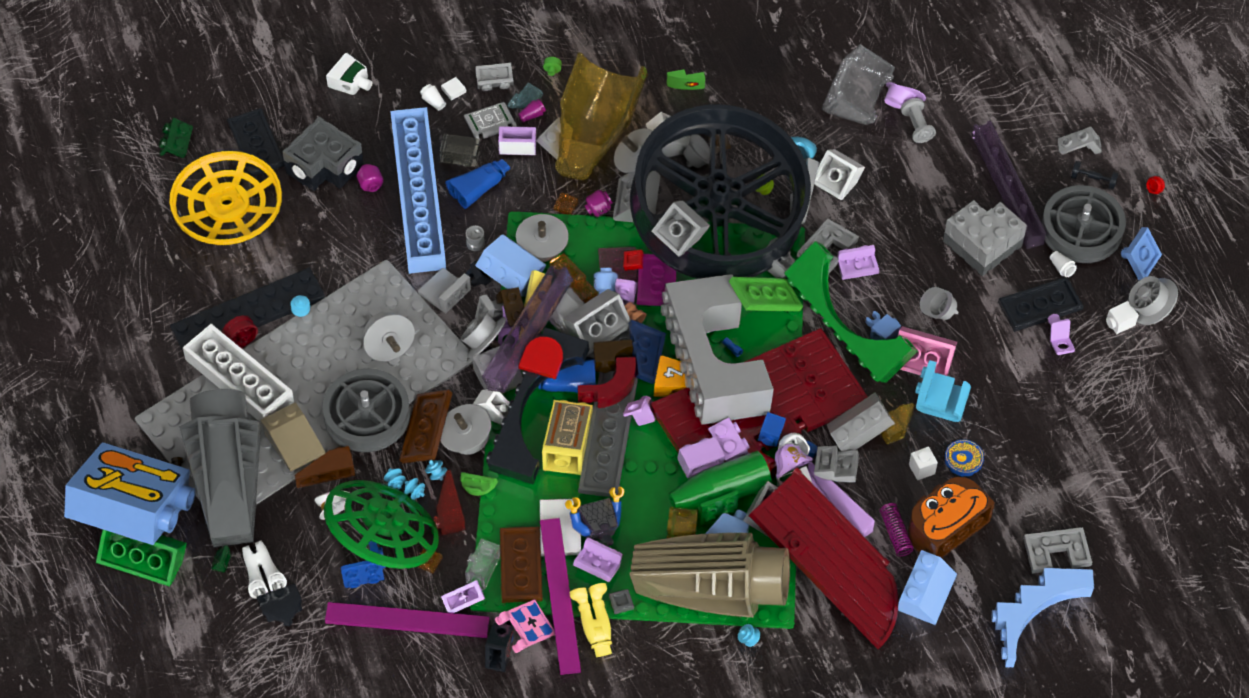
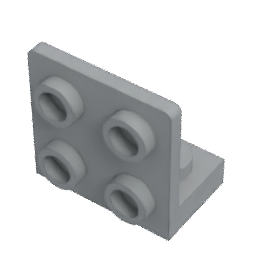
M442 268L418 290V294L446 314L471 290L470 277L464 273L460 278H457Z

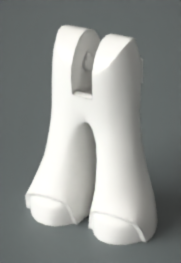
M262 541L255 543L257 553L253 554L249 545L242 548L249 576V594L255 599L260 595L269 593L262 578L260 566L264 570L271 592L283 588L287 584L286 578L274 565Z

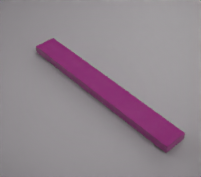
M560 518L540 520L560 675L581 673Z
M328 602L325 616L326 624L487 638L490 617L333 602Z

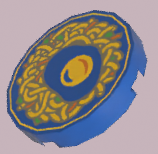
M957 440L947 447L944 456L945 464L956 475L972 476L981 470L984 462V453L975 442Z

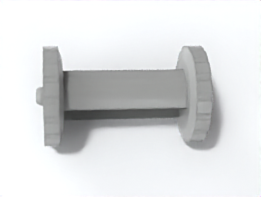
M919 98L906 101L901 106V112L904 116H910L915 128L912 134L913 140L916 143H924L935 136L936 130L932 125H927L921 112L925 105L923 100Z

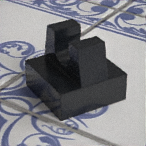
M477 261L471 263V268L466 272L470 278L474 277L470 281L471 286L476 287L481 284H489L491 282L489 275L475 266Z

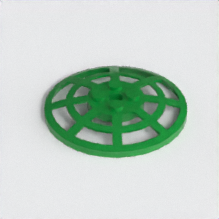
M353 480L337 485L330 491L323 507L324 518L331 533L344 547L369 562L389 568H413L431 559L438 547V530L429 513L416 500L411 499L410 496L396 488L374 481ZM350 487H365L352 493L341 491ZM370 492L373 498L366 500L358 495ZM379 493L391 496L395 499L393 501L384 499L380 496ZM335 495L347 498L344 505L345 513L334 515L332 502ZM352 501L363 505L361 511L352 512ZM400 504H405L413 512V514L406 513L403 510V508L400 507ZM362 518V521L369 530L367 531L356 519ZM349 520L351 525L363 535L360 542L357 543L350 538L339 526L338 522ZM409 520L418 521V532L408 525ZM424 523L431 528L434 539L432 545L422 537L424 535ZM406 531L413 537L409 540L401 541L399 536ZM377 533L382 536L391 537L392 541L380 538L375 534ZM370 541H373L383 546L392 547L395 549L396 558L378 554L367 549L366 546ZM418 542L427 550L425 553L411 558H405L403 548L411 547Z

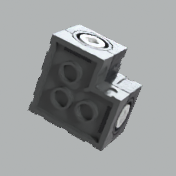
M318 117L288 148L286 147L282 151L286 174L312 191H315L325 180L330 183L332 182L340 189L364 165L361 143L353 140L352 137L343 131L341 132L329 122L327 123L321 117Z

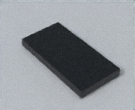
M262 108L227 119L240 152L256 156L267 163L273 170L285 166L283 156ZM246 163L247 170L251 176L265 173L260 168Z
M1067 277L1008 295L998 300L1014 332L1047 322L1048 317L1052 314L1062 317L1083 310V304Z

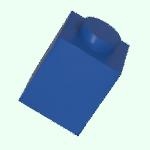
M767 412L758 441H762L763 444L777 447L786 418Z

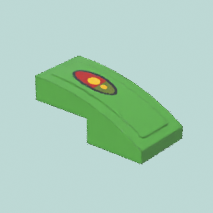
M685 70L667 72V86L684 90L705 89L704 72L686 75Z

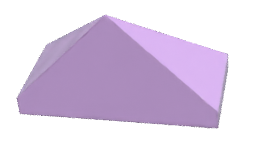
M478 580L441 596L447 612L455 613L484 600L485 596Z

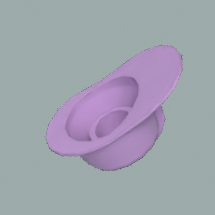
M892 82L886 83L888 91L885 103L894 108L901 109V106L906 101L913 98L926 100V96L918 90Z

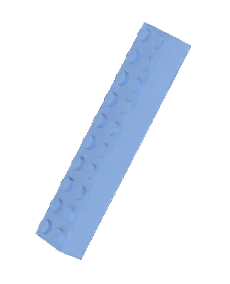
M427 107L390 111L409 274L438 271L442 268L446 269Z

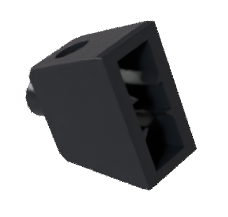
M510 621L501 625L493 623L485 645V668L501 672L506 671L513 646L514 628Z

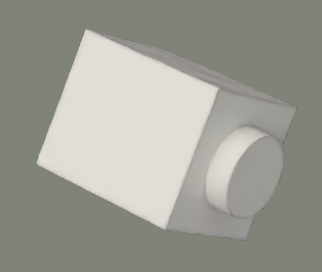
M1129 301L1110 309L1106 322L1109 328L1118 334L1135 326L1139 315L1130 306Z
M926 447L911 453L909 466L918 481L934 475L938 462L931 449Z

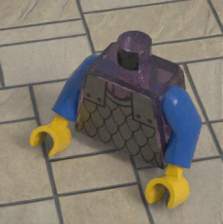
M615 487L609 490L610 496L613 497L612 501L610 498L580 506L581 502L577 497L572 498L573 505L571 500H567L565 506L571 510L569 514L573 529L582 536H585L586 539L600 540L601 544L607 547L611 546L614 543L611 536L614 535L620 525L621 501L619 498L624 494L622 487H618L617 495L615 494Z

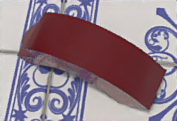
M616 358V373L607 383L600 385H578V402H598V408H605L622 401L630 393L635 383L636 358Z

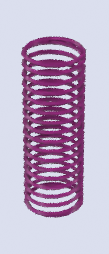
M889 503L882 506L880 514L884 520L896 555L906 556L910 554L914 548L912 543H910L909 535H907L908 533L897 505ZM889 506H895V507L888 508V509H886L884 512H882L885 508H887V507H889ZM908 548H911V549L908 550V551L899 552V551H903V550H906V549H908Z

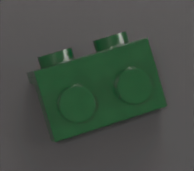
M172 118L169 123H165L162 130L164 137H162L159 143V148H161L159 155L163 156L166 152L184 158L187 154L193 126L176 118Z

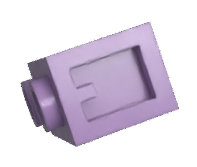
M616 279L615 292L620 294L623 304L626 305L629 302L634 304L638 282Z

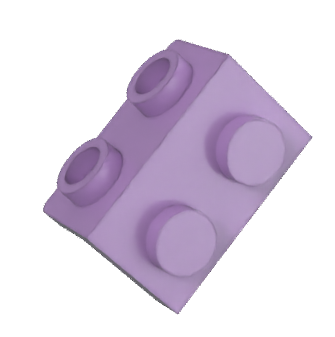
M864 245L859 248H847L838 251L837 258L839 261L837 265L842 280L879 274L874 245Z
M729 417L708 428L712 437H716L723 450L726 462L743 454H749L747 449L750 447L745 437L743 439L740 438L738 434L741 432L736 422L732 423Z
M587 538L584 548L574 560V566L610 582L620 568L622 553L598 541Z

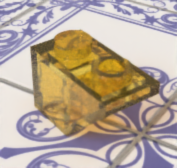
M913 403L903 404L897 409L888 412L895 424L880 433L887 445L905 437L913 415Z

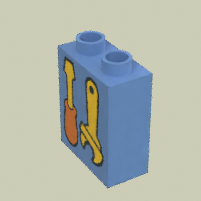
M102 442L66 484L64 517L154 545L163 532L171 533L174 530L180 510L188 511L193 504L195 488L189 487L190 470Z

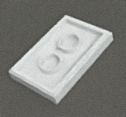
M572 499L540 500V520L560 518L565 555H578L581 552V534L573 529L569 514L571 510L565 506L567 500H571L573 505ZM541 535V556H544L543 542H542V535Z

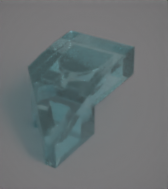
M527 83L520 94L516 93L507 106L509 108H525L531 101L540 99L543 96V92Z

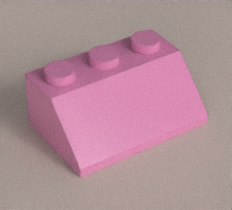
M902 326L898 336L907 337L918 352L900 370L921 375L923 366L927 367L929 360L937 362L935 373L948 376L957 342Z

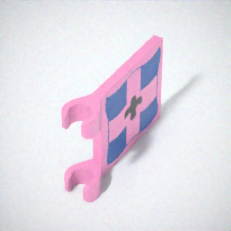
M532 600L509 611L501 612L494 619L498 625H502L510 620L521 639L512 646L515 653L555 635L553 627L536 600Z

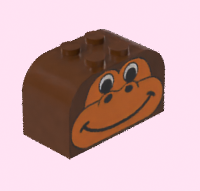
M954 477L942 485L938 484L932 490V493L928 496H922L912 510L908 529L910 543L919 553L923 550L943 558L990 522L995 502L969 478Z

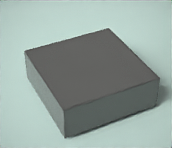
M628 589L609 594L614 615L634 609Z

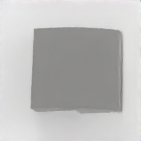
M837 446L818 447L814 475L832 481L856 482L859 461L858 450L838 451Z

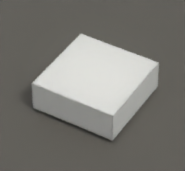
M456 77L441 85V89L451 101L466 93V88Z

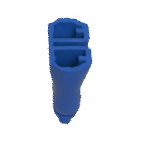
M503 159L498 162L493 161L492 164L487 163L470 172L447 180L446 187L449 194L454 199L458 198L459 204L466 209L485 192L497 185L505 176V173L510 170V166Z
M595 359L585 360L583 366L575 365L559 371L556 379L548 377L538 386L539 389L549 392L578 393V385H596Z

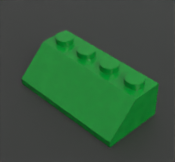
M102 530L96 563L170 587L183 562L187 543L161 535L154 545H150Z

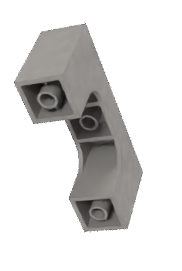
M732 274L666 283L665 292H662L664 303L661 305L662 316L666 317V328L671 332V343L675 344V355L681 361L680 370L681 373L685 374L686 388H690V400L695 404V415L699 417L701 425L721 422L728 417L730 420L763 416L767 415V412L770 413L774 389L764 361L757 360L736 364L722 362L713 354L706 334L713 331L739 328L742 303L729 283V280L733 277Z

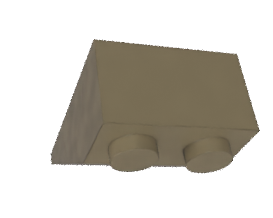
M296 402L261 419L265 436L290 471L326 454Z

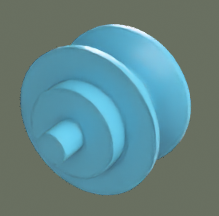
M301 295L294 297L291 301L292 313L298 317L306 316L310 312L309 299Z
M441 460L429 461L425 472L431 473L430 480L440 479L442 481L444 479L447 468H441L443 464Z
M390 468L384 476V481L388 482V486L400 489L406 478L401 475V469Z
M417 478L405 481L404 494L408 495L411 493V499L414 500L424 497V483L418 484Z
M751 624L744 625L738 633V640L748 647L754 646L760 638L759 629L754 628Z

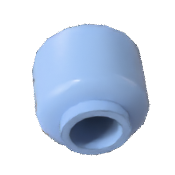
M600 268V272L594 274V290L598 292V295L607 289L615 292V282L618 279V274L612 272V268Z

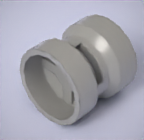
M470 226L466 230V245L471 251H479L485 245L484 230L480 226Z

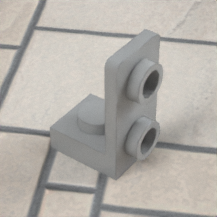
M1092 127L1058 138L1061 155L1085 146L1091 149L1094 154L1102 152L1100 137Z

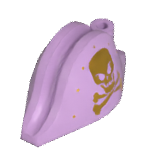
M786 444L775 453L776 477L779 478L797 467L812 462L813 459L804 454L799 446Z

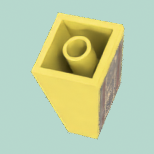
M554 400L542 449L543 470L581 475L593 405L583 402L573 403L566 400Z

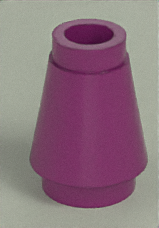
M537 99L536 101H531L518 113V116L524 123L542 116L546 109L542 102Z

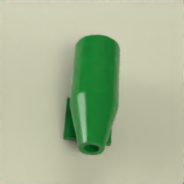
M757 450L700 471L669 493V500L675 512L698 510L700 526L711 525L723 513L734 516L738 508L739 499L758 493L767 481L772 483V479L763 455Z

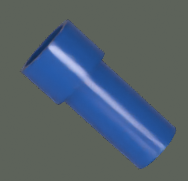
M728 337L723 340L722 343L736 357L742 354L743 349L734 344Z

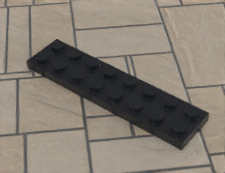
M309 267L170 325V328L183 352V347L210 324L219 331H222L223 327L230 320L246 315L252 319L258 328L292 314L291 301L294 297L300 295L307 297L311 306L324 299L325 294Z

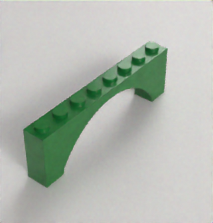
M815 241L784 272L788 277L787 282L800 291L798 294L801 298L811 303V309L823 317L822 321L824 324L834 329V335L840 341H844L847 344V350L853 355H857L859 358L858 362L864 368H868L871 371V377L877 382L887 383L918 350L907 337L899 335L896 339L890 340L866 339L851 331L841 321L833 307L829 293V267L834 256L822 243Z

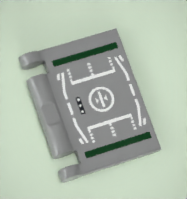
M505 102L464 115L475 141L480 140L479 134H482L483 139L499 134V127H509V124L512 127H517Z

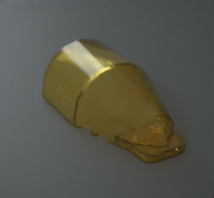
M578 52L560 103L561 133H559V156L555 165L560 175L577 180L587 179L592 169L597 166L630 125L648 76L647 69L644 66H641L637 77L622 76L596 66L582 53Z

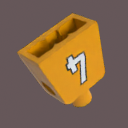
M660 355L654 386L655 397H666L686 388L685 374L681 373L680 370L681 361Z

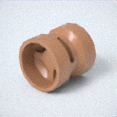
M632 302L627 303L625 308L630 320L642 324L646 318V313L638 310Z

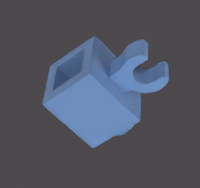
M876 311L872 314L875 320H871L869 317L866 318V324L871 327L870 338L872 340H890L898 337L901 325L895 318H891L886 314L880 319V314Z

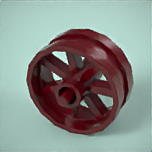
M242 315L230 320L221 332L240 348H243L256 338L258 328L249 316Z

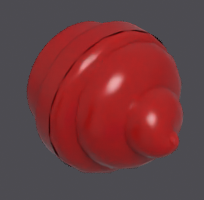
M1159 176L1150 177L1146 183L1147 190L1152 194L1163 192L1165 188L1164 180Z

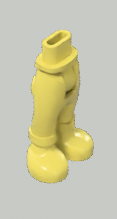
M606 583L595 584L588 588L596 619H593L587 589L583 587L570 591V598L579 604L578 609L584 633L592 645L591 649H594L596 657L612 654L610 648L612 641H610L611 626L604 600H602L603 594L607 591Z

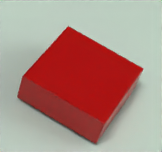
M643 250L624 251L623 268L625 271L643 269Z

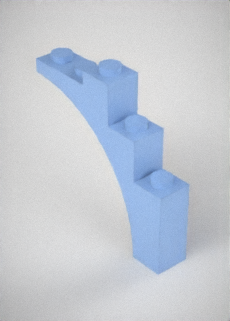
M1044 568L1042 575H1039L1038 586H1020L1019 593H1015V603L997 602L995 610H992L991 620L995 622V630H1001L1000 639L1004 641V647L1001 649V658L1005 659V667H1014L1018 639L1034 616L1057 602L1071 598L1091 597L1094 589L1093 570Z

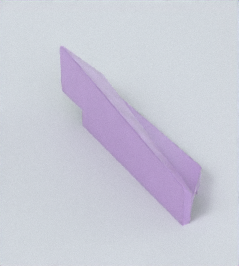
M810 462L808 464V472L812 484L864 537L872 533L874 519L832 480L815 476V465Z

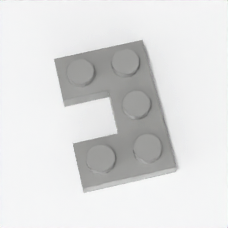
M827 219L797 252V257L799 258L815 241L822 243L827 249L832 243L841 249H851L858 242L859 236ZM835 256L831 259L829 273L838 264L839 259Z
M1083 527L1024 535L1023 539L1032 574L1041 573L1044 568H1053L1049 553L1067 551L1071 569L1092 565Z

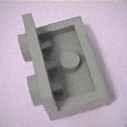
M511 63L475 66L477 88L482 89V91L492 90V87L508 89L514 83Z

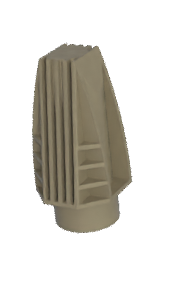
M752 533L688 535L634 545L635 551H633L632 572H630L635 592L642 596L692 610L752 618L756 614L759 604L786 605L790 581L788 548L759 547L758 543L754 542Z

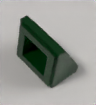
M228 545L223 546L216 552L211 566L212 570L226 571L231 557Z

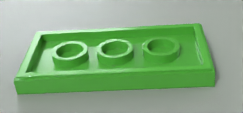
M732 277L729 280L745 310L801 311L803 308L786 278Z

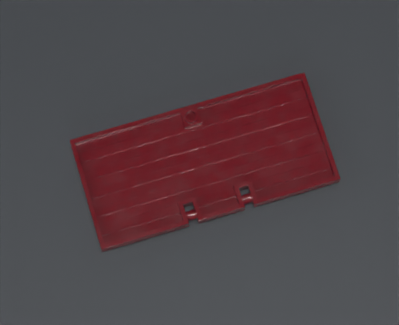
M822 328L745 361H764L774 389L770 413L786 418L779 441L789 433L801 435V430L803 429L808 433L833 421L868 397ZM684 388L650 403L654 416L678 453L679 449L687 444L693 445L704 438H712L708 428L719 423L701 425L699 417L695 415V404L690 400V388ZM766 415L731 420L732 423L736 422L741 430L738 433L740 438L743 439L745 437L750 447L747 449L748 453L757 450L761 451L763 447L767 451L775 448V446L763 444L762 441L756 442Z

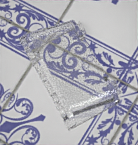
M860 44L840 64L822 110L828 114L864 125L873 124L877 118V111L874 109L882 86L892 81L895 67Z

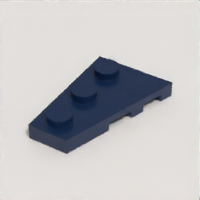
M631 320L628 324L630 339L633 344L632 354L636 358L635 377L654 384L666 333Z

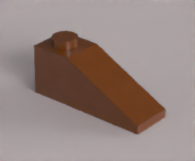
M340 446L329 450L325 455L319 457L295 474L297 488L355 476L350 447Z

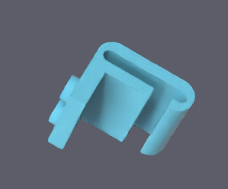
M929 360L928 366H923L920 378H923L922 383L918 382L915 393L919 394L916 409L922 413L953 422L961 421L971 385L966 381H963L962 387L954 385L955 378L935 373L937 362Z

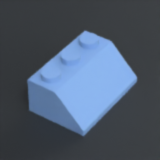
M502 234L483 251L475 266L507 289L519 287L521 297H526L531 271L543 272L546 264Z
M921 550L900 597L898 611L936 625L957 573L941 557Z

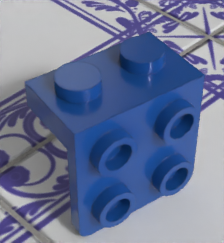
M373 541L369 542L371 551L384 555L382 547H378L377 543ZM367 560L344 565L341 567L344 587L357 588L362 584L378 583L384 580L383 568L386 567Z

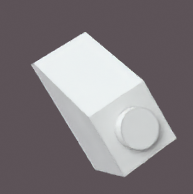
M496 388L481 390L473 403L484 408L489 414L491 421L500 425L503 418H507L509 413L508 406L510 402Z

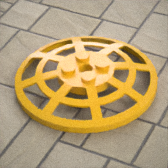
M237 151L211 153L193 161L177 176L170 192L171 212L178 226L192 238L215 245L241 243L259 235L275 220L282 203L281 185L274 170L256 156ZM223 160L239 161L236 171L224 170L213 173L209 164ZM246 163L260 168L269 177L259 183L253 176L244 173ZM202 167L206 177L202 178L193 187L192 191L182 187L183 182L193 172ZM234 177L232 182L219 184L217 178ZM241 178L250 182L254 187L246 191L239 185ZM210 182L212 188L206 195L198 193L205 184ZM273 183L277 194L276 206L265 207L266 196L264 189ZM178 193L189 197L188 210L190 215L179 217L176 207ZM259 193L260 206L250 205L249 198ZM194 200L204 202L206 210L195 213ZM225 200L232 201L228 205L222 204ZM247 212L256 213L253 219L244 224L241 218ZM262 214H272L261 227L250 232L248 228L255 224ZM210 216L216 222L212 228L205 225L199 219ZM194 221L200 228L210 233L207 238L197 235L186 228L183 223ZM234 222L238 227L221 230L223 223ZM241 232L244 235L232 239H215L218 234L225 235Z

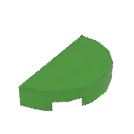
M461 472L460 481L462 482V487L467 493L474 496L489 493L498 483L496 478Z

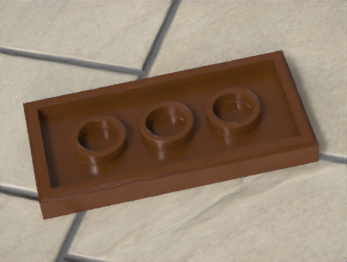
M449 389L417 394L399 459L402 463L434 460L436 458L452 397V392Z
M540 526L500 528L502 603L530 602L532 600H536V602L543 601Z

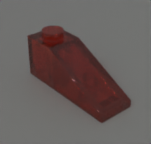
M451 470L446 471L437 505V517H434L436 528L441 529L442 535L465 530V520Z

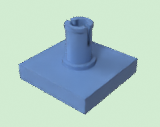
M1142 227L1129 247H1124V250L1121 251L1122 258L1128 259L1138 280L1148 277L1162 255L1148 227Z

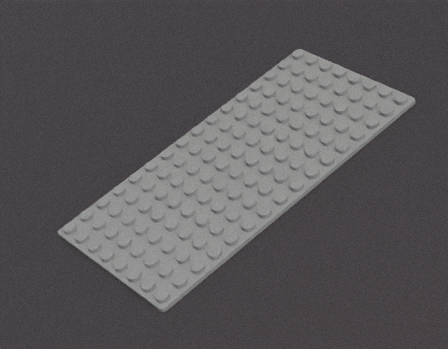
M388 260L382 261L312 305L310 312L306 316L293 317L242 349L292 390L294 403L296 402L305 415L325 453L341 446L329 435L325 426L322 409L326 391L340 376L350 371L364 368L385 371L396 377L405 387L410 405L416 400L417 394L430 392L473 364V358H468L469 349ZM381 312H391L407 317L413 324L415 331L414 340L410 348L400 357L390 361L372 359L368 356L363 346L364 330L367 322L374 315ZM204 375L199 376L135 417L136 423L170 464L171 458L183 457L182 467L190 470L189 487L195 488V496L198 499L199 495L179 426L191 421L190 398L204 391L220 389ZM247 412L249 420L258 421L250 413ZM262 424L256 505L295 480V474L315 461L313 460L290 471L265 436Z

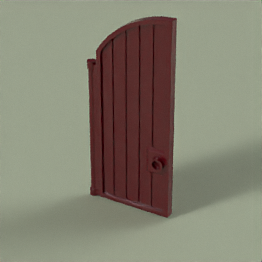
M797 467L793 470V474L748 516L779 548H788L789 557L798 568L879 649L892 633L898 614L896 582L894 576L885 568L889 565L890 561L880 554Z

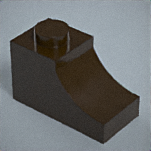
M632 340L593 342L595 372L608 373L615 371L616 358L633 356Z

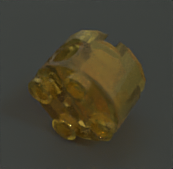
M670 507L667 538L696 535L698 510Z

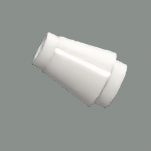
M428 84L421 90L422 99L438 111L445 107L446 103L435 86Z
M1058 251L1051 254L1050 260L1061 276L1070 277L1075 273L1077 267L1074 261Z

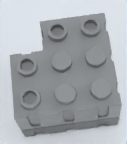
M973 200L947 220L943 242L949 245L954 252L965 259L983 277L990 269L992 270L1003 259L1005 260L1015 250L1022 247L1027 225L1001 202L993 209L991 208L989 211H986Z

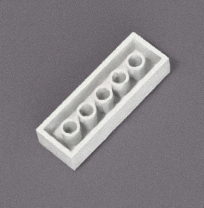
M212 324L183 347L185 360L218 388L235 389L244 392L247 412L260 421V423L261 419L294 403L293 393L289 387Z

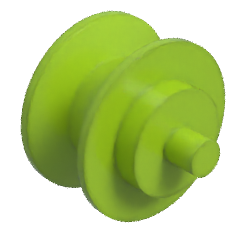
M771 180L755 191L760 192L762 195H768L774 187V181Z

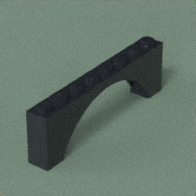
M545 328L543 333H540L538 336L553 338L561 345L563 362L559 371L575 365L583 366L590 350L588 341ZM524 370L522 383H518L516 387V397L514 401L511 400L509 403V413L507 418L504 417L502 420L501 432L495 436L493 443L495 446L492 452L489 451L486 462L490 471L533 485L540 470L539 460L533 458L523 440L521 421L529 397L548 377Z

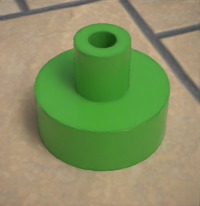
M547 57L544 60L543 68L548 72V75L554 76L555 73L561 71L562 62L556 57Z

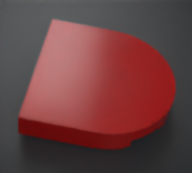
M550 337L533 339L524 350L519 363V369L556 379L563 362L561 345Z

